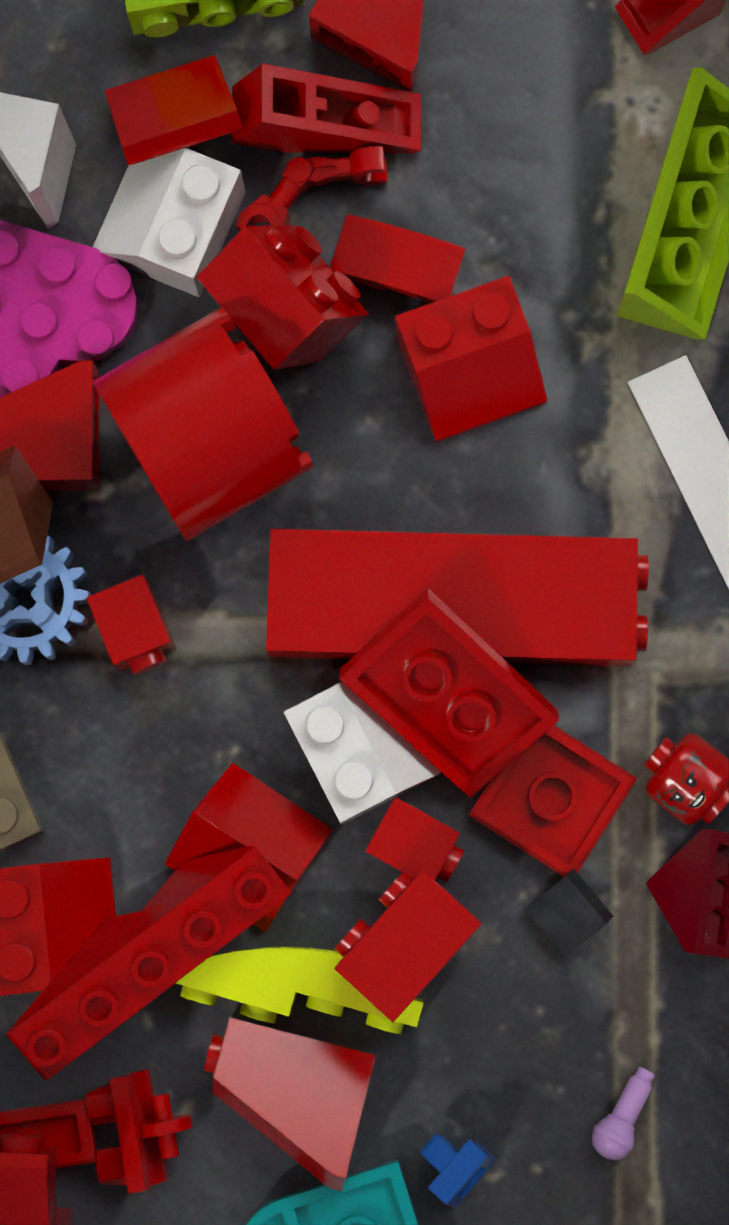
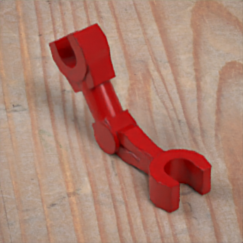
M383 146L360 148L350 153V157L330 159L316 156L309 159L303 157L291 159L282 173L283 178L271 195L268 197L262 194L239 213L236 228L240 232L245 226H254L259 222H266L269 225H288L291 219L290 207L300 193L304 194L311 185L319 187L329 182L350 179L355 183L363 185L387 183V160L384 157Z

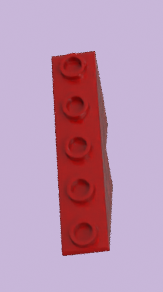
M256 845L183 861L141 911L105 918L9 1029L6 1035L44 1080H49L283 902L291 894V891Z

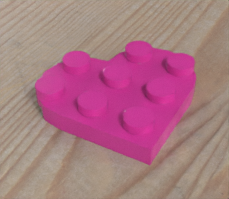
M0 220V397L59 371L62 365H72L79 361L101 360L107 358L117 348L119 350L124 348L137 326L139 310L138 298L128 270L120 265L115 258L101 253L96 248Z

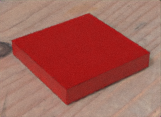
M216 55L104 90L128 165L150 160L239 131L243 128L238 110Z
M553 725L490 780L468 816L563 877L573 868L577 873L579 872L637 778Z

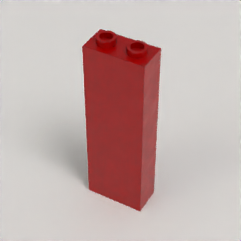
M270 529L266 651L269 657L351 659L426 589H430L507 663L631 666L637 660V652H646L648 619L647 615H637L638 591H647L648 555H638V538Z

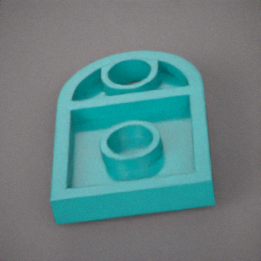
M395 1159L346 1175L342 1191L330 1189L324 1183L273 1199L260 1207L245 1225L419 1224L399 1160Z

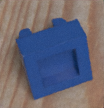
M437 1133L432 1136L419 1152L440 1172L428 1189L443 1203L453 1207L459 1206L497 1161L479 1142L469 1139L459 1150L443 1135L439 1136Z

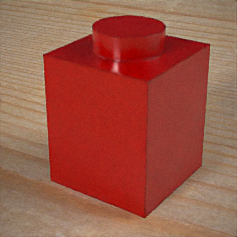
M143 574L86 597L111 661L120 671L130 668L133 675L150 671L167 662L164 653L176 649L151 584Z
M395 797L365 852L400 872L405 871L413 879L421 870H424L434 880L437 877L447 883L465 850L454 845L460 832Z

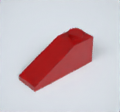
M264 63L232 86V98L243 127L239 131L232 133L233 144L286 153H352L357 149L370 146H383L384 153L416 154L421 151V94Z

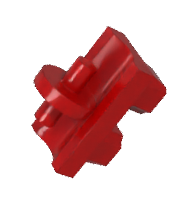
M150 1068L132 1071L109 1079L110 1084L90 1091L85 1095L88 1119L92 1125L116 1122L120 1145L97 1150L95 1162L98 1181L100 1184L127 1185L128 1194L147 1191L150 1189V1186L168 1180L165 1159L179 1156L176 1133L193 1127L191 1114L173 1116L169 1093L154 1095Z

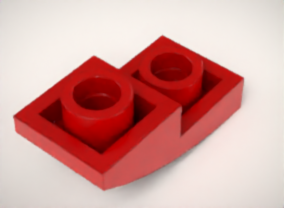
M347 214L344 218L329 267L333 272L339 271L351 281L380 291L388 288L427 303H433L451 296L466 248L405 228Z

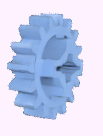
M47 536L42 565L0 584V660L6 662L14 650H17L19 660L24 665L32 664L34 650H40L49 660L55 659L56 654L53 643L61 640L63 643L73 646L76 641L68 631L71 625L87 626L89 620L77 611L78 604L88 603L86 597L92 595L89 591L77 589V584L83 582L88 577L87 572L83 567L67 568L75 556L67 547L53 555L54 540L50 536ZM61 581L64 589V602L62 610L58 615L54 611V592L61 585L59 583ZM21 587L29 592L32 591L31 596L36 601L35 605L29 610L19 605L18 599L14 596ZM21 626H38L44 631L38 635L25 638L9 636L11 632L14 634Z

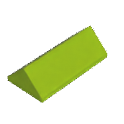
M698 67L692 68L679 104L616 316L696 340H705L729 262V88L705 69Z

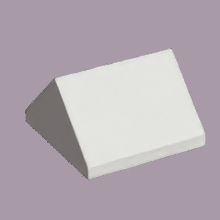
M0 92V157L46 227L50 229L59 222L76 143L59 104Z

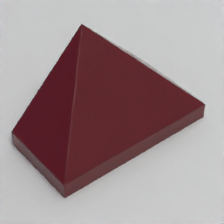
M703 828L646 882V885L685 952L729 959V833Z

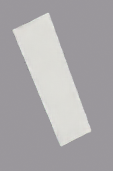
M685 355L627 383L729 589V441Z

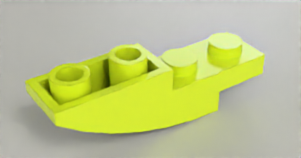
M271 946L241 949L212 955L176 982V984L182 985L180 996L211 1006H216L218 996L242 1003L240 1014L275 1024L277 1014L288 1017L291 1015L297 993L308 996L306 1007L341 1017L344 1006L368 1013L366 1025L396 1034L402 1033L404 1024L417 1028L423 1007V1000L415 998L392 1023L334 969L343 958L337 951L309 947Z

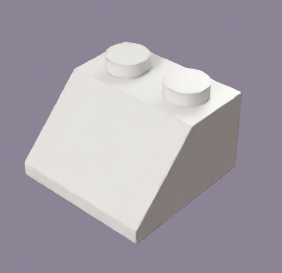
M187 148L129 165L93 248L115 258L120 265L200 298L205 287L196 276L220 253L246 193L241 170Z
M343 682L284 711L298 742L342 825L442 773Z

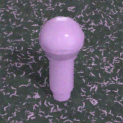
M638 1067L635 1075L630 1076L612 1114H608L607 1117L595 1124L593 1128V1146L600 1155L607 1159L620 1160L626 1157L634 1147L635 1128L633 1126L652 1090L651 1083L655 1077L653 1073L642 1067Z

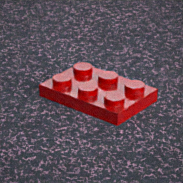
M426 589L340 668L339 679L469 798L559 721L558 709L430 589Z

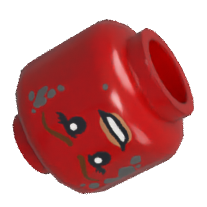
M695 733L684 735L676 744L665 737L643 765L652 772L646 783V794L685 825H692L700 819L707 824L711 823L729 802V758Z

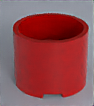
M222 307L92 381L186 542L314 468L313 461L307 451L302 453L298 446L292 447L291 442L299 438V431L253 350L250 351L243 340L240 342L238 339L231 341L227 335L236 326L232 318Z

